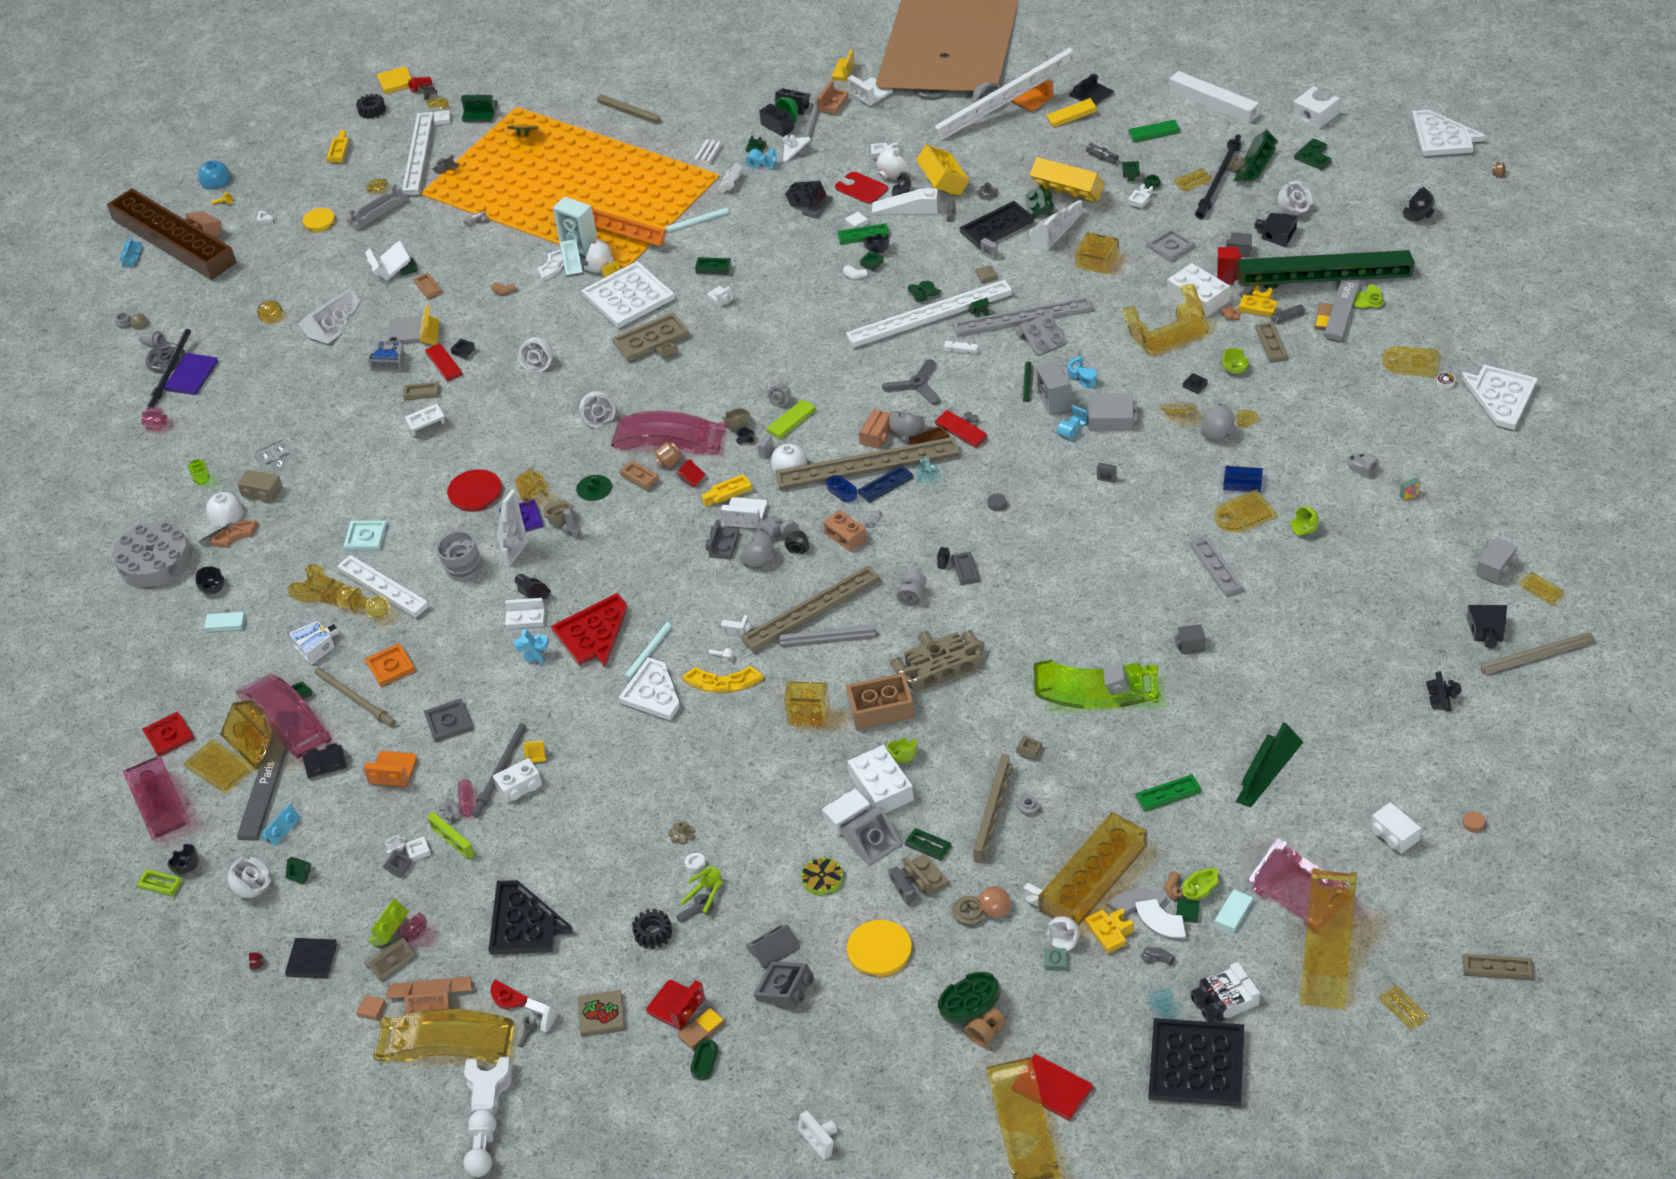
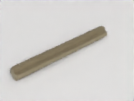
M599 94L596 98L597 102L654 124L661 122V116L602 94Z

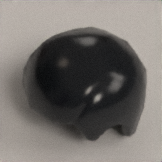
M900 172V176L897 177L899 184L893 186L892 196L910 191L912 182L908 173Z
M878 233L876 236H866L863 242L864 247L876 254L883 253L889 247L890 236L886 234L884 238L881 233Z
M213 566L203 567L195 575L196 586L202 593L216 594L223 589L225 583L224 576H222L219 568Z
M184 844L182 851H173L172 858L168 860L167 866L174 874H187L197 867L199 855L193 844Z

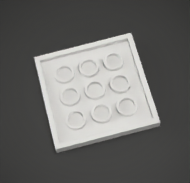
M638 261L581 290L582 296L618 329L675 299L674 293Z

